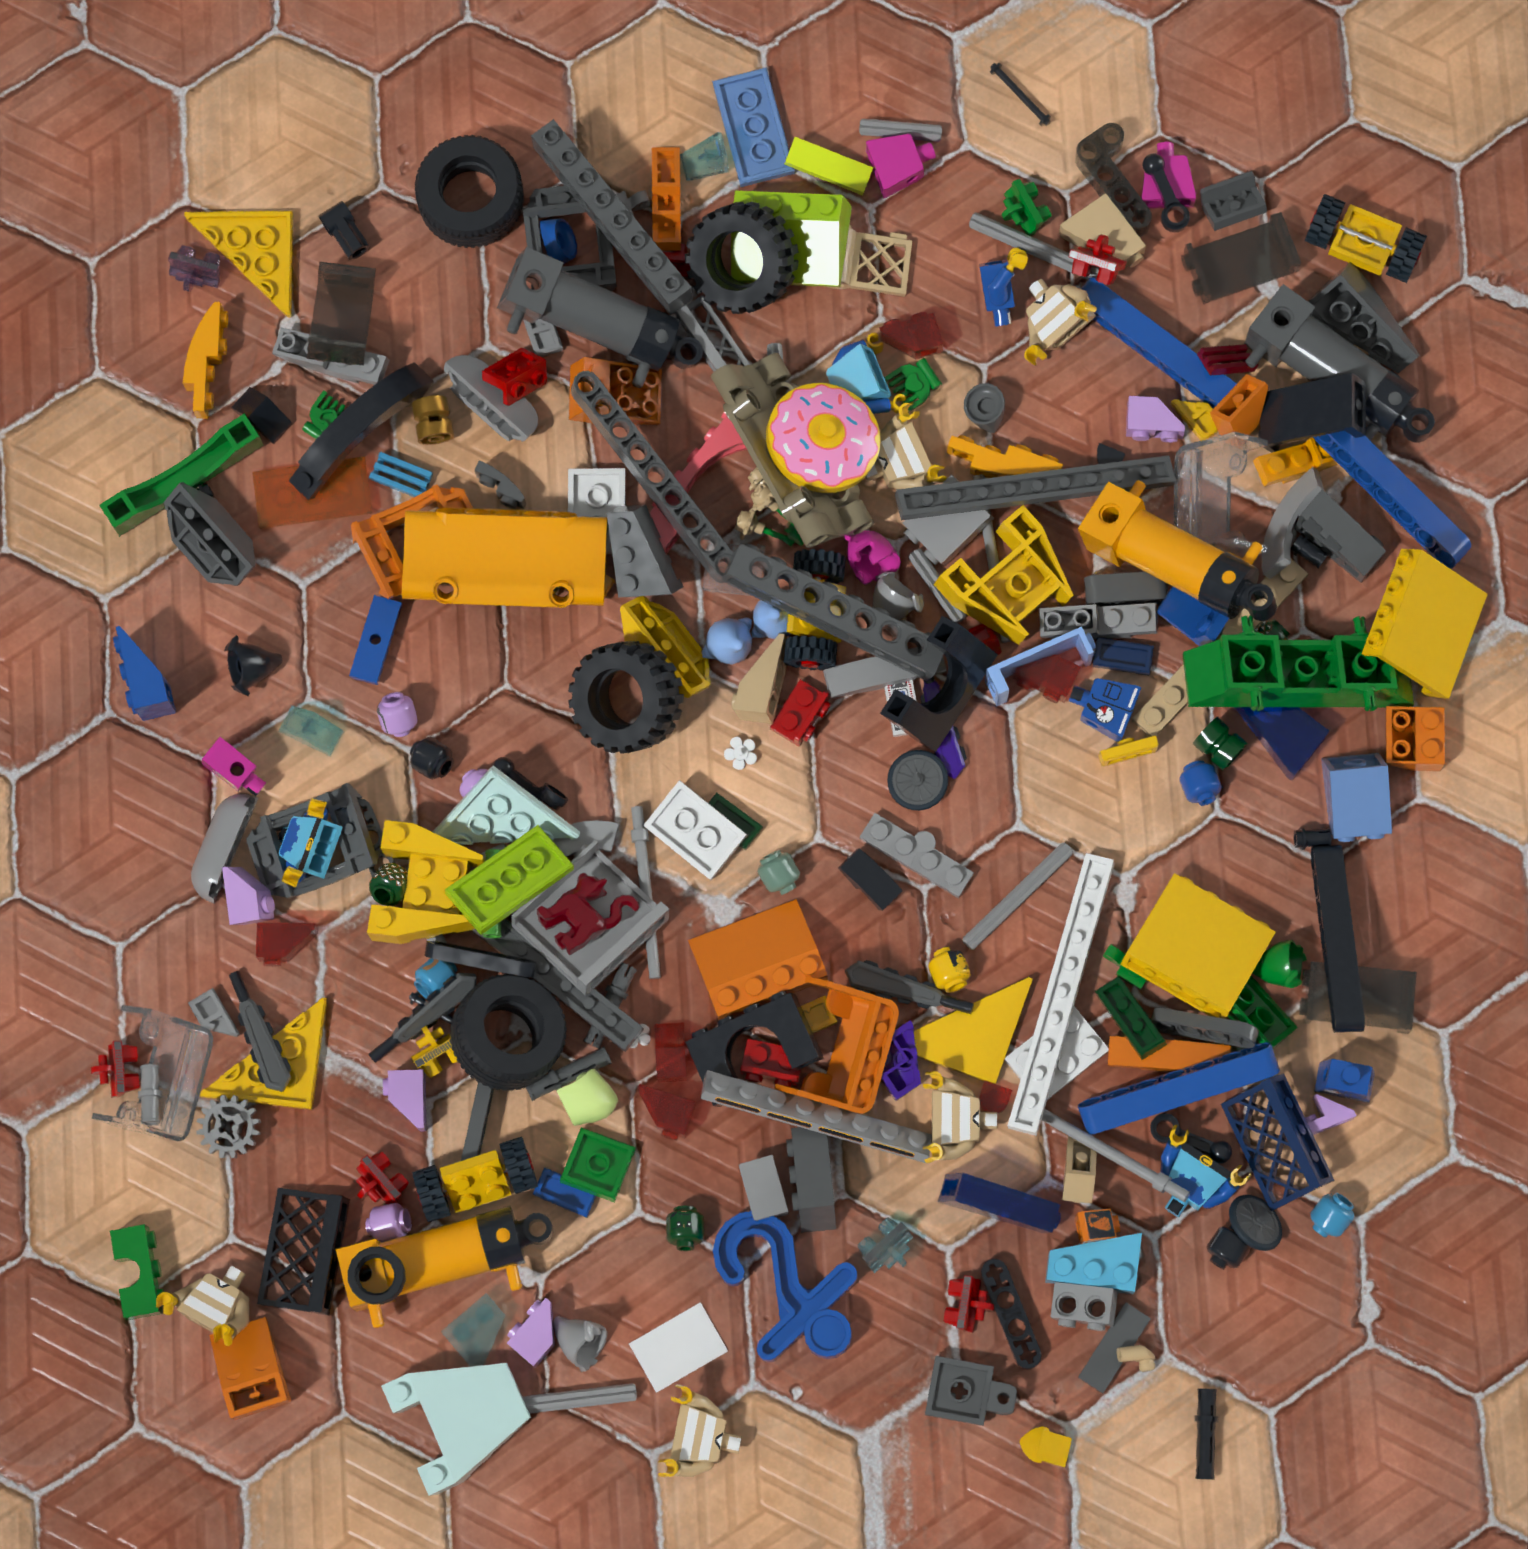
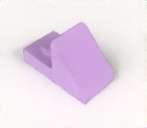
M1315 1094L1313 1100L1320 1118L1317 1119L1316 1114L1305 1117L1312 1134L1315 1135L1353 1120L1356 1114L1350 1108Z

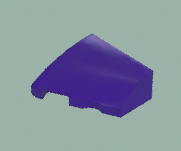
M911 1020L894 1031L881 1081L895 1101H898L921 1084L913 1031L914 1026Z

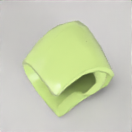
M594 1068L587 1072H582L577 1076L575 1082L557 1090L560 1100L574 1126L606 1119L613 1113L618 1103V1097L611 1086Z

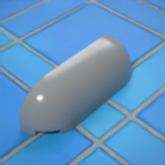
M467 355L455 356L446 361L444 372L449 373L453 383L450 387L453 393L507 441L516 439L523 442L533 434L538 425L536 410L524 397L510 406L503 403V390L482 380V370L489 367V365L478 358Z
M242 793L229 796L220 803L215 811L191 871L193 887L199 896L206 901L215 904L224 882L222 867H230L258 801L256 796Z

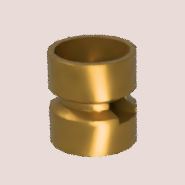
M426 396L411 403L414 420L419 422L415 426L419 444L434 445L453 439L452 421L447 418L450 410L446 396Z

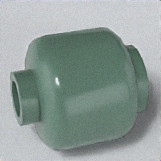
M777 850L760 860L761 865L758 867L757 872L769 892L780 891L781 895L797 887L794 882L799 879L800 871L789 853H781L780 850Z

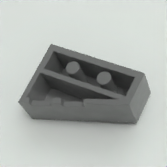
M801 1127L791 1128L792 1139H786L788 1157L794 1156L795 1166H789L790 1183L797 1184V1193H792L793 1211L799 1210L801 1233L835 1230V1205L827 1135Z

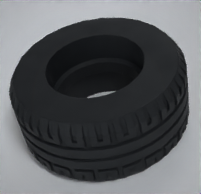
M464 135V137L457 136V138H450L451 140L447 139L443 143H439L438 147L435 146L432 148V151H429L428 156L424 157V161L421 162L417 170L415 195L420 214L426 226L429 227V230L435 236L453 246L475 248V246L482 247V245H489L488 243L492 244L496 240H500L502 236L504 237L507 232H510L511 227L515 226V222L518 221L521 214L524 192L520 171L510 153L493 140H489L486 137L482 138V136L475 137V135ZM474 171L483 173L493 179L496 193L493 199L482 209L473 212H461L449 207L445 203L443 191L448 182L455 176L464 172Z
M512 974L491 976L489 979L479 982L462 1000L451 1022L450 1041L454 1051L453 1054L457 1057L456 1060L461 1064V1068L465 1069V1072L471 1075L472 1079L475 1078L478 1083H482L484 1086L488 1085L489 1088H495V1090H520L539 1081L560 1057L566 1040L565 1015L562 1013L563 1010L559 1007L560 1004L556 1001L555 996H552V993L546 990L545 986L542 987L534 979ZM502 1010L512 1012L522 1018L531 1031V1049L524 1054H509L496 1048L488 1039L484 1029V1018L492 1011Z

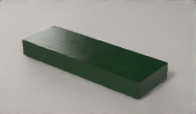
M1120 976L1095 990L1096 996L1141 1060L1167 1045L1163 1036Z

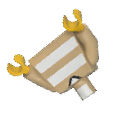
M1043 279L1037 280L1029 287L1036 300L1026 309L1029 317V347L1026 349L1024 357L1027 361L1035 366L1037 357L1045 360L1047 354L1043 349H1060L1096 317L1094 313L1097 308L1091 305L1085 290L1069 284L1053 285L1049 288Z
M913 402L902 404L899 408V413L881 430V443L877 460L865 477L868 482L883 476L887 487L897 490L933 485L934 482L943 483L947 479L946 476L937 477L938 471L945 467L936 464L931 465L912 422L908 423V420L916 419L920 415L919 411H914L909 415L908 408L913 405Z
M937 1071L925 1072V1075L931 1076L932 1083L923 1084V1088L937 1090L932 1091V1144L923 1147V1150L928 1149L931 1151L932 1157L924 1160L926 1163L937 1160H956L973 1150L975 1143H978L980 1140V1129H997V1112H980V1098L975 1097L972 1090L956 1080L943 1077Z
M230 1266L222 1280L208 1273L203 1278L172 1294L168 1292L160 1293L156 1298V1307L159 1308L164 1305L163 1313L165 1315H171L174 1311V1306L178 1307L177 1311L187 1319L211 1331L214 1335V1342H218L219 1339L223 1338L224 1345L230 1346L234 1337L249 1324V1297L237 1289L246 1274L233 1266Z
M677 1384L675 1387L682 1390V1396L679 1399L671 1396V1400L681 1405L670 1459L659 1460V1463L664 1462L667 1465L666 1473H658L660 1477H694L709 1471L714 1466V1463H719L721 1451L739 1454L742 1436L725 1433L727 1421L723 1419L722 1411L709 1398L691 1391L686 1386Z

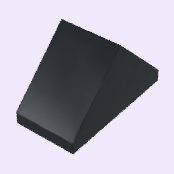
M251 387L231 407L239 416L245 413L252 426L272 444L292 425V422L266 395Z

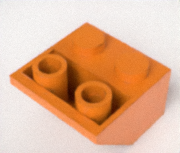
M1386 706L1387 765L1410 771H1441L1445 765V708Z

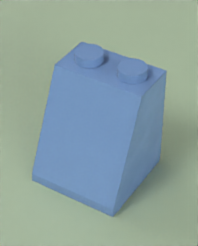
M1379 753L1321 758L1329 828L1333 838L1338 839L1340 842L1354 841L1355 837L1367 836L1368 839L1384 838V834H1392L1388 765Z

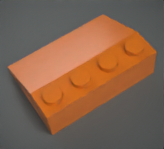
M797 899L688 940L718 1021L731 1015L735 1016L743 1013L745 1008L753 1004L759 1003L760 1006L771 1002L770 997L781 991H786L787 994L796 993L814 986L805 982L806 976L828 980L824 964Z

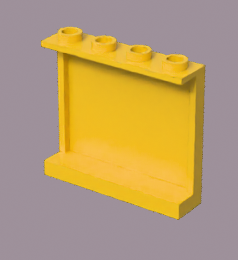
M1401 549L1370 633L1366 639L1362 655L1378 657L1423 686L1421 693L1424 695L1449 699L1488 594L1425 551L1420 549Z
M1174 873L1120 965L1206 1015L1226 1019L1276 931L1270 929L1266 923L1246 915L1239 907L1231 906L1220 900L1213 892L1205 891L1194 885L1187 877Z

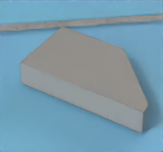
M538 319L535 323L523 320L534 354L545 357L563 351L555 325Z
M213 988L188 1002L203 1029L234 1037L240 1036L239 1031Z

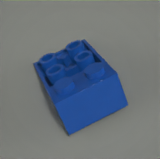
M117 626L118 636H114L113 641L117 654H120L124 662L119 664L123 681H126L130 689L125 691L129 708H132L133 714H138L142 721L175 714L176 709L169 683L120 626Z

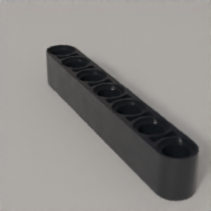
M1341 845L1312 846L1311 867L1332 1030L1334 1033L1362 1032L1365 1029V1015L1343 849Z

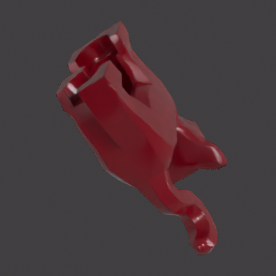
M581 873L577 878V885L574 889L562 894L550 908L547 909L540 906L537 909L538 921L545 930L554 928L564 921L569 925L570 931L567 933L560 932L554 938L562 951L566 949L567 953L572 955L585 947L590 940L597 939L605 930L615 927L621 921L623 906L627 905L632 910L638 911L640 908L639 902L631 895L616 897L610 905V916L603 918L589 902L607 895L606 890L603 889L607 880L605 878L599 880L595 876Z

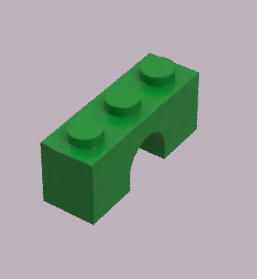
M145 1224L111 1230L110 1236L114 1260L117 1262L135 1261L140 1268L138 1281L131 1287L119 1289L123 1318L134 1320L163 1314L162 1307L164 1305L159 1308L156 1307V1298L160 1293L164 1292V1289H159L157 1277H161L162 1274L159 1260H154L153 1248H157L154 1230L150 1231L149 1227Z

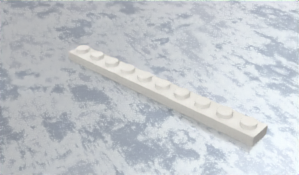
M1088 853L1085 854L1007 1125L1008 1129L1037 1136L1115 864L1113 859Z

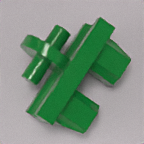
M1017 179L1011 183L1012 186L1004 193L1006 199L1003 203L1007 209L1002 212L1001 216L1004 221L1013 219L1016 226L1021 225L1025 234L1031 236L1036 233L1041 225L1050 219L1052 214L1046 205L1043 204L1038 207L1034 205L1032 200H1035L1039 195L1035 183H1022L1020 179Z

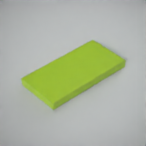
M537 825L446 888L445 894L478 933L482 935L572 872L574 865L542 828Z

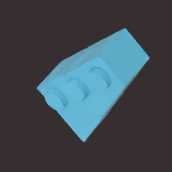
M1142 1233L1050 1250L1048 1253L1045 1283L1055 1284V1282L1113 1288L1118 1293L1134 1294Z

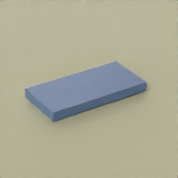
M767 68L712 81L740 187L795 174L794 168L784 165L789 148Z

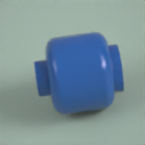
M1195 761L1186 765L1183 768L1184 772L1181 773L1179 781L1187 800L1192 803H1199L1201 806L1214 802L1216 800L1215 796L1220 793L1222 788L1214 766L1204 761Z

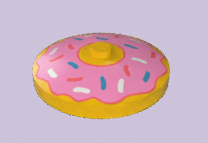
M810 383L792 389L777 402L766 427L767 448L775 466L791 482L798 486H804L814 492L835 493L857 485L871 471L880 450V431L870 408L854 393L833 384Z

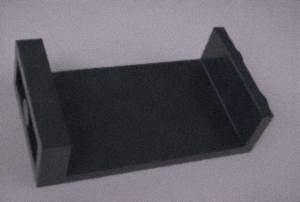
M1353 373L1267 391L1260 418L1258 438L1260 446L1271 453L1279 451V444L1340 431H1346L1355 438L1366 436V382Z

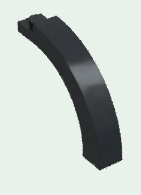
M414 362L396 370L376 383L347 407L314 441L298 461L300 466L289 479V482L307 500L315 498L336 468L362 440L391 416L410 406L413 401L422 398L434 381Z

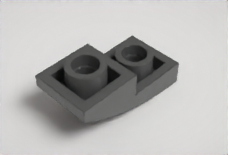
M479 460L474 470L476 477L479 478V482L489 488H494L495 485L498 486L496 490L497 497L501 499L500 503L511 509H516L518 506L524 509L526 506L525 497L518 487L503 473Z

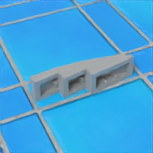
M917 647L909 649L910 652L918 654ZM876 656L823 670L830 698L880 690L885 686L914 681L916 678H919ZM943 657L935 675L943 674L946 671Z

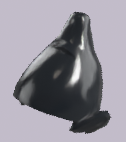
M236 635L225 646L224 652L228 651V669L234 684L231 687L235 691L249 696L248 688L259 683L282 663V655L268 652L259 646L238 642L239 637Z

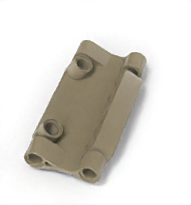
M779 353L770 354L751 365H724L711 374V379L725 402L723 404L724 412L733 423L778 503L780 512L786 520L793 523L805 546L811 548L837 537L859 534L870 528L874 521L861 499L858 500L860 495L858 485L847 489L842 499L839 492L820 493L810 491L806 487L798 486L787 479L772 461L766 443L768 419L775 405L785 395L786 391L799 387L797 384L786 382L791 377V374Z

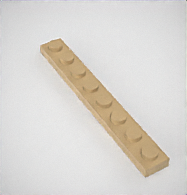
M1291 559V564L1271 579L1265 577L1260 584L1271 588L1278 608L1308 576V573ZM1259 599L1254 605L1263 606L1267 603V599ZM1243 609L1235 618L1229 619L1216 640H1219L1221 635L1242 633L1241 617H1249L1248 610ZM1253 618V624L1255 628L1261 621L1255 620ZM1184 664L1132 718V722L1149 737L1157 736L1188 703Z

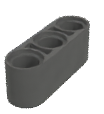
M1146 572L1097 574L1084 578L1086 605L1096 604L1098 607L1156 603V605H1159L1168 594V584Z

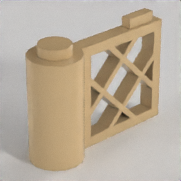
M849 225L840 287L828 288H852L905 297L912 240H907V235L892 232L890 237L860 233L851 229L852 226ZM861 241L872 242L879 251L867 259L860 250ZM892 246L905 248L904 257L897 263L886 252ZM882 254L891 267L879 274L871 262ZM859 257H860L861 260L863 261V263L860 264V265H859ZM903 263V268L901 271L898 266H900ZM865 266L876 277L869 283L857 281L858 271ZM894 270L901 278L900 288L889 286L883 277Z

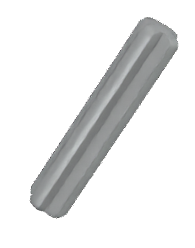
M863 118L860 120L859 133L861 135L877 137L911 134L913 140L939 142L942 138V126Z
M922 549L914 550L909 555V560L950 619L959 623L966 617V614L952 606L933 585L940 575Z

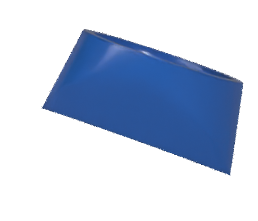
M564 219L540 221L541 234L547 255L563 262V264L575 258L577 242L570 225Z

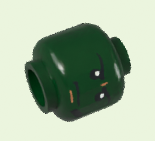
M693 1206L675 1207L666 1217V1240L676 1246V1249L679 1251L694 1250V1246L702 1243L704 1240V1216Z

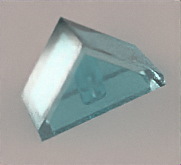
M721 132L715 133L680 154L687 181L729 172L728 157Z
M291 706L279 732L331 756L343 730L313 711Z

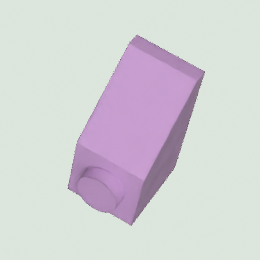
M222 867L230 925H247L274 920L273 911L275 903L271 897V891L242 867Z
M389 1070L388 1078H383V1096H388L389 1102L420 1132L426 1131V1074L424 1070Z

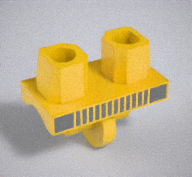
M424 1026L421 1029L425 1036L417 1040L416 1043L420 1049L429 1043L431 1045L414 1054L411 1058L417 1068L421 1067L424 1073L429 1078H432L443 1070L436 1057L446 1052L452 1063L457 1062V1057L453 1054L450 1033L435 1041L445 1034L442 1028L439 1027L430 1033L427 1026Z

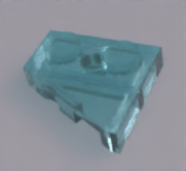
M485 1293L442 1329L441 1332L470 1367L481 1366L485 1364L505 1314L490 1296Z

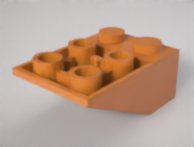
M583 357L570 365L569 420L592 423L571 394V387L575 376L582 371H590L599 378L633 424L659 425L661 419L662 369L656 371L651 368L643 387L637 388L633 386L632 382L639 365ZM578 383V387L581 391H592V387L589 383ZM599 404L595 406L596 411L601 415L610 413L606 405Z
M266 1317L249 1322L234 1337L230 1346L224 1345L223 1338L219 1339L218 1342H214V1335H209L230 1419L238 1420L292 1402Z

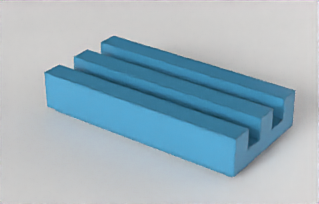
M380 452L369 479L416 497L427 490L433 473ZM383 463H389L391 465H394L396 467H399L401 469L424 477L425 479L424 481L420 480L418 478H415L413 476H410L408 474L383 465ZM382 471L421 488L419 491L380 476L379 473Z

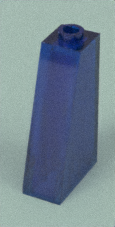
M1235 707L1285 776L1291 781L1329 733L1327 728L1299 707H1264L1260 711H1257V709L1253 711L1251 707Z
M966 1173L945 1174L938 1203L1041 1233H1053L1061 1219V1213L1059 1212L1061 1204Z

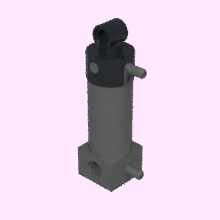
M526 247L517 256L497 306L498 309L512 314L507 326L509 333L517 334L522 320L535 323L538 319L565 329L623 354L627 360L639 364L632 382L633 386L637 388L643 387L651 368L659 371L666 358L670 359L676 367L681 369L690 368L702 358L703 348L697 339L692 337L682 338L677 335L680 319L650 306L641 305L561 270L563 262L529 247ZM526 281L530 282L533 285L534 290L530 289L526 285ZM682 346L688 347L692 351L691 360L682 357L680 352Z
M1282 284L1249 327L1244 344L1253 352L1246 359V364L1254 368L1264 358L1277 367L1283 361L1309 381L1353 373L1366 382V425H1368L1366 437L1370 441L1377 432L1386 437L1395 426L1403 430L1404 436L1409 441L1414 443L1425 441L1434 427L1435 419L1429 410L1413 406L1412 402L1419 393V390L1313 317L1315 306ZM1419 420L1425 424L1426 428L1424 430H1417L1412 426V421Z

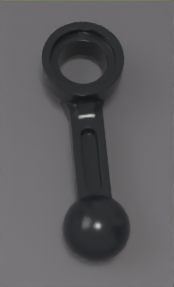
M1151 153L1144 158L1142 167L1146 174L1152 176L1165 208L1161 214V223L1170 232H1181L1189 223V211L1184 205L1180 204V201L1174 195L1164 172L1165 161L1163 157L1159 154ZM1172 210H1178L1183 214L1184 218L1182 221L1175 223L1169 220L1168 213Z
M500 757L493 762L492 766L494 765L549 807L558 810L567 803L568 798L561 791L548 783H545L542 787L536 786L515 770L514 763L509 758Z
M1167 1113L1157 1115L1150 1125L1153 1138L1162 1144H1167L1170 1137H1162L1157 1133V1127L1161 1122H1170L1173 1126L1177 1125L1175 1130L1177 1136L1182 1137L1186 1133V1131L1180 1128L1178 1120L1173 1115ZM1189 1133L1186 1143L1199 1151L1209 1154L1210 1158L1215 1162L1222 1164L1231 1158L1232 1148L1228 1142L1224 1140L1212 1142Z

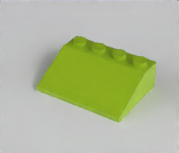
M735 190L733 203L743 202L746 204L755 202L759 203V208L767 206L774 210L772 214L774 217L781 215L786 221L783 224L786 230H792L794 237L790 239L792 245H798L799 253L794 254V260H798L799 263L798 269L792 272L795 276L792 285L840 287L852 206L844 195ZM738 231L732 232L731 276L742 283H753L759 278L762 271L763 258L760 248L750 236Z

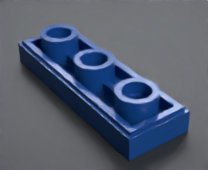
M374 595L349 674L350 678L378 685L402 608L401 602ZM374 638H381L379 644L374 645L371 643Z

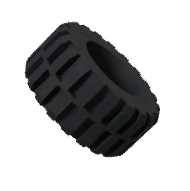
M736 202L718 208L702 218V222L696 224L693 228L692 233L694 236L688 238L686 247L691 249L690 253L685 254V263H690L691 270L686 271L688 278H694L696 285L693 288L697 294L703 292L706 295L704 301L709 305L717 303V309L727 312L731 310L733 314L757 311L782 297L787 292L786 287L792 285L795 279L792 272L798 269L799 261L794 260V254L799 253L798 245H792L790 239L794 237L791 229L786 230L783 224L786 221L781 215L774 217L772 215L774 210L767 206L759 208V203L749 202L744 204L743 202ZM738 231L750 236L760 248L763 266L759 278L753 283L745 284L735 280L729 275L723 265L721 258L722 244L726 236L732 232Z
M639 641L607 644L592 650L591 654L585 655L580 660L582 666L575 668L572 674L575 682L569 683L568 692L572 693V699L568 700L569 708L574 709L575 715L572 716L574 724H580L582 727L579 732L584 738L591 737L590 742L595 747H604V750L610 753H631L661 743L666 739V734L672 733L675 729L676 724L673 721L680 719L682 710L678 709L679 704L684 703V694H679V686L683 685L681 678L675 677L674 672L677 669L672 662L667 663L665 661L667 655L661 650L654 651L653 645L648 643L640 644ZM619 670H623L633 676L642 691V710L633 724H629L619 718L610 703V684Z

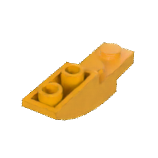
M214 302L199 323L191 340L184 367L183 385L186 391H194L193 412L196 418L208 419V410H213L214 397L213 393H209L210 382H214L215 368L211 364H222V355H227V339L223 338V328H228V311H224L221 302Z
M959 435L958 437L951 436L947 447V454L972 462L970 474H984L985 478L1062 469L1063 466L1057 458L1048 454L1039 456L1031 453L1032 450L1019 444L1016 446L1009 445L1004 455L1000 449L994 446L985 445V447L974 444L975 441L973 439Z
M1314 438L1308 439L1303 444L1258 456L1253 460L1264 487L1278 482L1285 484L1300 479L1312 467L1320 472L1338 465Z

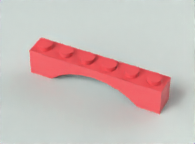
M725 412L721 416L723 421L717 428L713 426L705 435L704 440L706 442L700 450L695 448L687 459L689 464L683 471L678 470L674 474V477L687 494L696 480L710 466L735 452L747 450ZM675 495L665 496V500L669 505L676 506L679 504V499ZM653 502L652 506L654 508L651 510L650 515L661 536L659 540L667 554L680 538V535Z

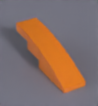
M652 147V237L661 251L681 250L680 147Z
M1110 1036L1108 1066L1173 1072L1231 1053L1232 1046L1165 1039L1167 1044L1165 1047L1141 1060L1126 1037Z

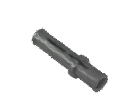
M623 962L620 964L611 985H607L605 989L607 991L605 998L618 1008L622 1000H626L628 996L626 991L637 972V969L631 966L624 977L629 965ZM591 1025L583 1041L600 1049L605 1036Z
M602 1047L555 1071L553 1068L550 1069L547 1075L533 1085L526 1087L531 1100L535 1101V1099L554 1090L557 1091L562 1086L575 1081L582 1072H587L593 1068L598 1070L608 1064H612L606 1049Z

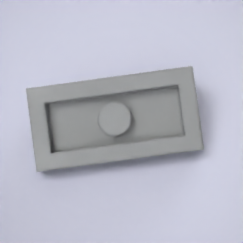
M773 1155L741 1163L739 1169L753 1219L758 1221L776 1215L777 1218L789 1215Z

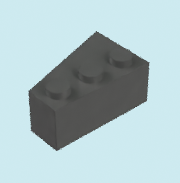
M1323 489L1300 514L1295 527L1297 532L1304 537L1308 536L1307 540L1324 552H1327L1329 558L1360 583L1380 562L1386 552L1383 548V543L1375 536L1367 533Z
M646 505L619 506L607 513L618 598L669 595L684 587L681 580L677 579L670 564L672 560L663 549L659 540L661 536Z

